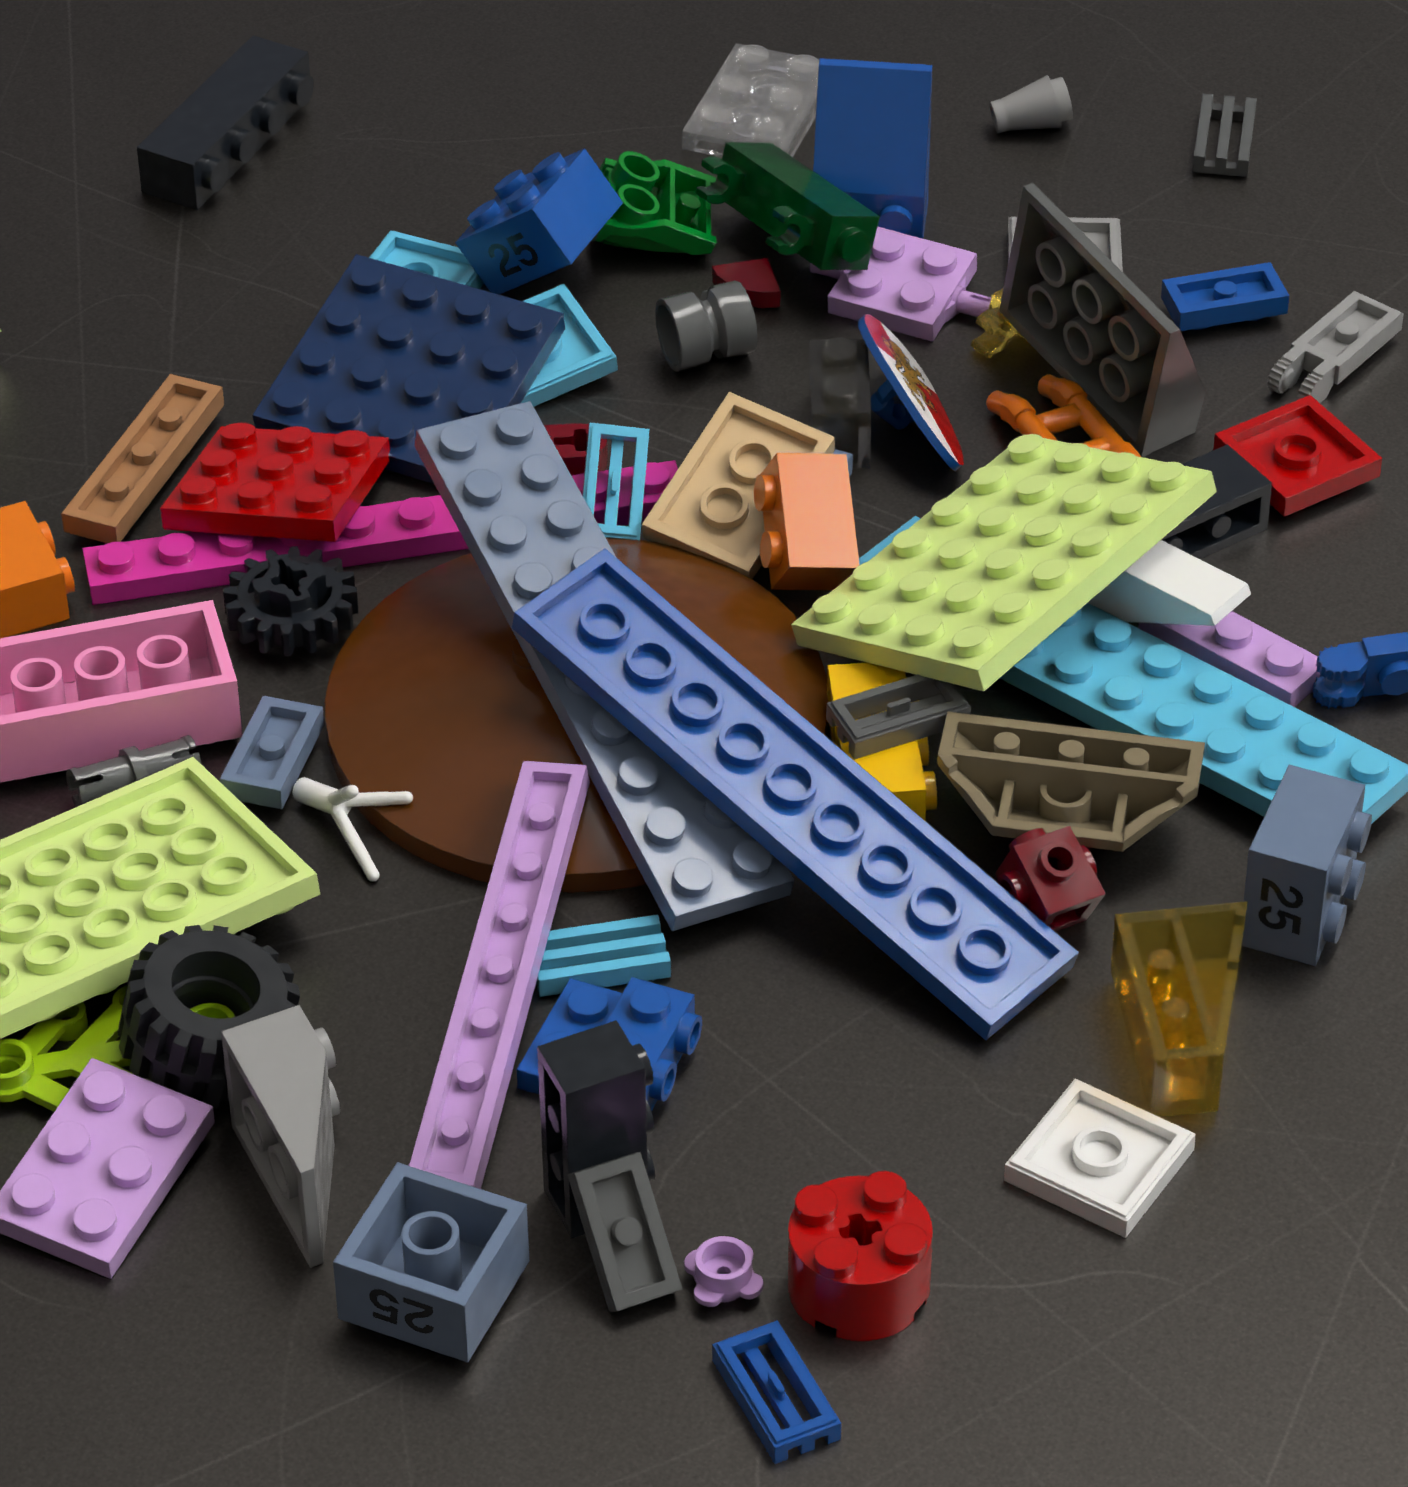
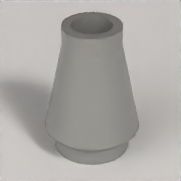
M1046 75L1001 99L989 102L992 121L997 133L1014 130L1061 128V122L1073 119L1069 92L1062 77L1050 80L1049 76Z

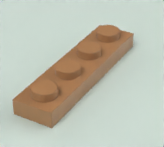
M169 374L61 513L64 532L105 543L121 542L223 408V387Z

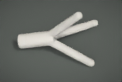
M306 777L297 780L292 791L294 799L297 802L331 814L367 879L371 882L377 881L380 874L347 814L351 807L410 804L413 801V795L408 791L359 793L355 785H349L338 790Z

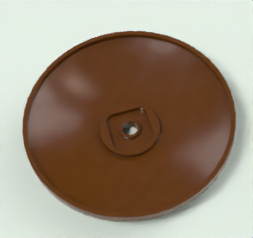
M606 538L617 559L827 737V676L818 650L797 645L791 626L797 618L776 596L733 568L686 550L647 540ZM471 553L430 569L410 580L382 600L350 634L340 650L330 673L325 696V725L331 762L342 787L355 785L359 793L410 792L413 795V801L410 804L357 806V809L390 840L413 855L442 869L489 883L523 761L583 765ZM589 776L590 783L561 892L609 891L647 885Z

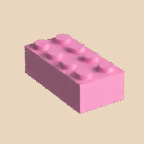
M213 600L0 638V783L91 765L119 757V750L135 746L140 751L178 740L187 735L191 736L196 746L241 738L243 735L237 679Z

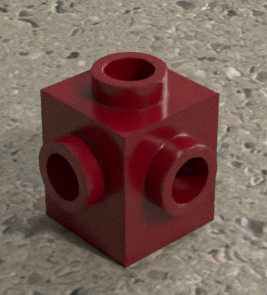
M1070 825L1046 834L1043 828H1036L1020 835L1009 844L1010 851L995 873L997 883L1054 932L1086 921L1106 894L1097 878V868L1091 852L1087 847L1079 844Z

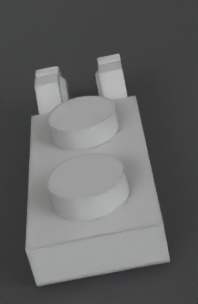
M1353 291L1291 344V349L1281 357V360L1278 359L1268 375L1267 387L1278 394H1283L1287 392L1288 388L1291 389L1297 383L1303 369L1311 372V374H1308L1304 378L1303 383H1301V387L1298 390L1299 394L1297 395L1298 400L1311 395L1321 403L1327 398L1333 384L1338 385L1402 330L1404 313Z

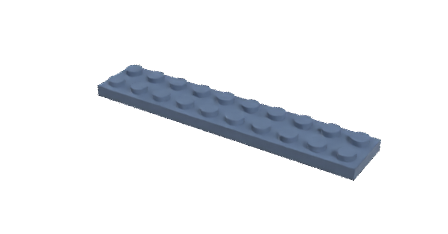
M531 401L417 430L414 446L511 629L515 611L598 552L606 548L615 556ZM512 629L583 765H587L588 774L671 931L790 896L794 879L785 865Z

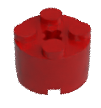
M878 1171L869 1176H846L829 1180L820 1185L806 1186L797 1193L795 1207L791 1213L788 1227V1293L798 1315L813 1327H815V1320L824 1325L836 1328V1337L850 1341L879 1340L903 1331L914 1321L915 1312L923 1302L926 1305L930 1295L932 1221L926 1207L917 1196L907 1189L906 1182L901 1176L889 1171Z

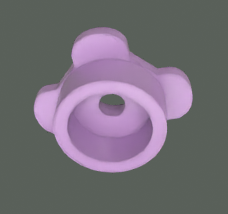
M718 1236L706 1240L697 1250L691 1251L684 1260V1268L687 1273L694 1276L697 1285L694 1288L695 1300L703 1306L714 1307L719 1305L720 1302H730L739 1297L753 1299L760 1295L763 1290V1279L753 1271L752 1248L737 1238Z

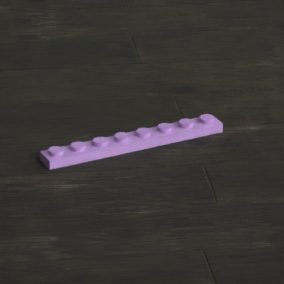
M523 761L409 1164L411 1167L479 1189L482 1187L590 783L587 765Z

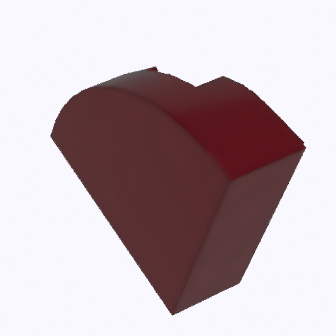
M767 258L712 266V282L714 285L735 280L740 282L745 288L752 307H780L781 291Z

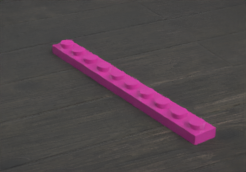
M675 460L659 463L649 462L646 464L642 522H644L678 470ZM633 466L621 469L617 525L620 526L628 525ZM609 470L597 472L594 518L597 523L604 524ZM584 473L572 475L581 494H583ZM441 495L359 506L336 542L187 532L171 533L165 536L127 542H110L105 545L82 549L92 605L230 585L229 574L231 572L245 573L244 560L250 558L262 563L266 561V550L270 549L278 555L288 554L291 546H297L300 556L306 557L314 550L319 549L322 550L323 562L338 557L342 560L343 567L469 548Z

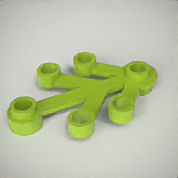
M127 985L119 988L114 993L113 1003L89 1028L86 1006L84 1002H81L59 1012L49 1020L38 1022L21 1040L0 1039V1102H12L26 1098L55 1112L70 1089L52 1079L68 1076L78 1078L91 1058L132 1073L121 1068L130 1066L131 1060L122 1058L119 1049L120 1040L115 1041L119 1037L118 1028ZM204 1003L190 1009L195 1013L210 1018L224 1019L235 1017L232 1010L218 1003ZM65 1017H73L68 1020H60ZM58 1040H76L67 1050L47 1053Z

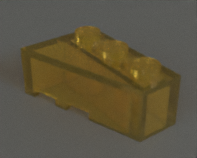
M1248 901L1115 914L1111 974L1149 1113L1158 1117L1219 1111L1242 961Z

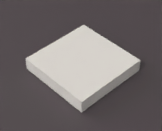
M1074 1079L1006 1162L1004 1181L1126 1238L1192 1154L1195 1147L1196 1134L1078 1079Z

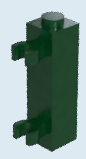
M725 142L722 159L715 156L702 159L701 166L712 174H717V179L711 186L696 187L695 193L710 204H722L725 202L772 235L767 237L766 244L780 254L791 255L797 253L820 270L868 269L880 216L773 143Z

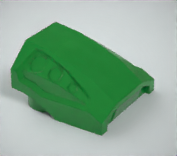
M633 151L621 153L618 160L604 159L599 169L623 201V204L591 241L616 247L657 252L688 253L691 255L712 253L716 245V236L711 235V204L698 196L695 190L699 186H711L716 181V177L666 159L652 161L647 156Z

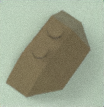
M947 711L937 764L993 836L1017 838L1036 828H1043L1046 834L1070 825L1080 845L1089 848L1123 852L1197 797L1205 742Z

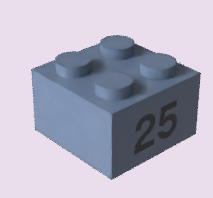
M1288 765L1249 848L1239 945L1316 966L1326 942L1334 944L1338 942L1347 912V906L1343 905L1346 898L1357 899L1366 870V862L1356 860L1357 852L1362 853L1372 822V815L1362 812L1365 784Z
M397 1162L333 1261L338 1319L469 1362L529 1263L527 1204Z

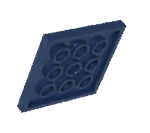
M356 254L253 413L254 426L258 429L273 430L301 426L310 429L311 432L332 434L348 430H359L367 433L368 436L389 437L390 452L388 456L390 461L384 469L434 484L414 446L417 430L520 404L565 330L564 313Z

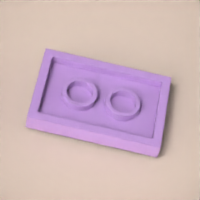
M91 1058L0 1190V1233L112 1279L215 1123L213 1106Z

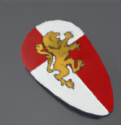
M870 314L863 315L858 319V328L866 345L887 378L877 389V392L870 397L869 408L897 430L904 429L909 423L915 421L946 464L954 471H957L964 465L961 446L945 409L929 379L906 347L882 322ZM898 395L904 406L894 404L893 397Z

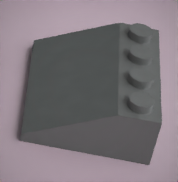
M1033 182L1023 186L999 313L1063 378L1074 381L1087 393V399L1122 439L1133 445L1141 457L1147 456L1195 433L1206 391L1180 329Z

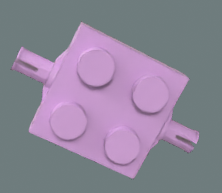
M878 226L867 270H820L810 263L811 273L838 279L828 295V313L856 321L863 315L870 314L882 322L889 330L933 342L944 323L959 313L991 321V317L994 316L997 300L995 297L966 291V287L977 271V253Z

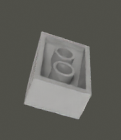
M300 1005L221 1031L232 1128L309 1267L312 1268L324 1262L335 1147L332 1117L340 1114V1105L335 1088L328 1077V1069L336 1066L335 1053L329 1036L322 1027L314 1030Z

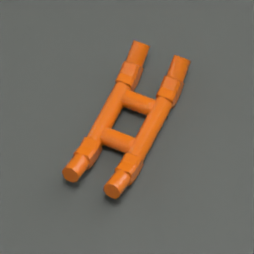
M1049 374L1039 380V393L1052 400V403L1060 408L1036 415V410L1032 405L1018 395L1006 394L998 390L992 392L987 398L986 405L988 410L1000 416L1001 420L1009 423L1015 431H1019L1022 435L1037 434L1042 438L1058 441L1053 434L1081 426L1092 439L1083 443L1088 447L1117 453L1128 452L1141 457L1133 445L1125 442L1087 399V393L1078 383L1067 378H1058Z

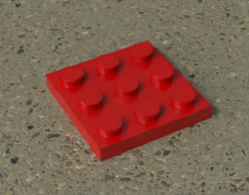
M232 423L221 426L161 506L163 529L336 542L390 461L388 456L390 452L389 437L368 436L367 433L359 430H348L338 434L317 433L301 426L288 427L282 430L258 429L249 423Z

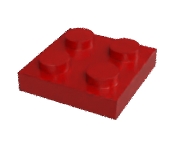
M1311 395L1215 433L1213 450L1228 444L1272 482L1270 505L1284 517L1378 478L1381 473L1382 457Z

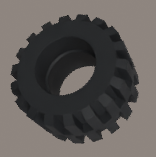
M200 925L185 926L184 933L181 935L173 930L159 935L158 944L149 942L140 951L139 960H134L130 970L119 1022L118 1036L121 1037L119 1049L122 1058L131 1060L129 1070L134 1075L148 1078L151 1082L209 1104L213 1108H219L220 1101L229 1102L221 1031L297 1006L300 999L299 985L292 983L294 973L288 963H277L279 953L269 945L263 947L256 945V937L242 932L240 936L227 933L228 927L214 925L213 931H203ZM204 1003H218L232 1010L235 1017L224 1019L210 1018L195 1013L190 1009Z

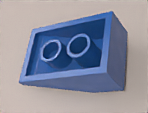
M820 58L813 171L880 216L878 227L923 239L929 191L932 65Z

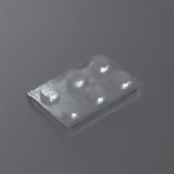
M736 43L682 130V149L722 157L725 142L773 143L793 157L816 118L819 59L806 54L794 55L768 50L760 45Z

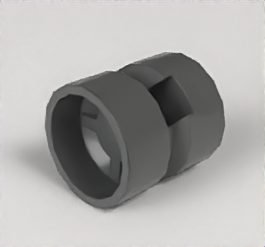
M734 280L710 286L708 290L702 291L700 299L694 293L688 291L659 298L656 302L655 319L658 338L667 363L676 372L707 365L711 360L712 353L718 359H732L752 354L756 350L758 339L755 314L745 288L738 281Z

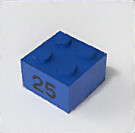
M585 148L564 158L560 152H557L541 161L532 172L525 175L522 170H516L498 182L494 187L497 196L493 200L479 206L468 216L467 221L470 223V226L455 244L489 291L499 295L572 264L623 204V201Z

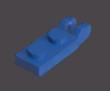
M1408 632L1362 638L1360 642L1338 644L1337 647L1331 645L1330 648L1324 647V651L1319 652L1316 662V671L1320 673V677H1316V681L1313 684V698H1316V703L1319 702L1322 707L1327 706L1328 709L1330 707L1337 709V706H1342V708L1355 706L1362 696L1401 695L1408 692Z

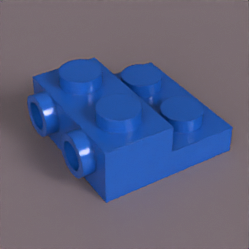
M631 977L623 993L570 978L516 1069L517 1088L539 1094L537 1046L617 1020L631 1045L641 1044L650 1060L653 1071V1083L646 1086V1100L652 1111L657 1100L665 1102L668 1099L674 1086L677 1064L683 1053L691 1055L698 1044L702 1030V1017L695 1014V995Z

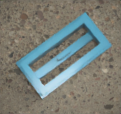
M599 423L589 424L582 496L593 516L600 439H611L604 524L598 523L606 538L640 540L650 429ZM624 441L635 442L628 526L617 525Z
M651 915L551 930L536 981L539 996L561 994L570 978L600 987L628 984L631 977L645 981L671 977V959L669 952H666V941L664 934L661 933L659 916Z

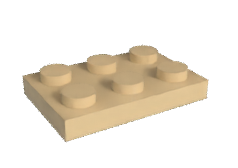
M728 392L642 523L643 538L703 556L731 567L753 580L762 566L760 542L762 534L765 532L763 511H758L754 503L756 477L763 472L776 453L833 454L835 451V437L732 392Z

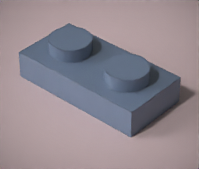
M263 696L220 777V783L241 802L283 809L324 727L323 707Z

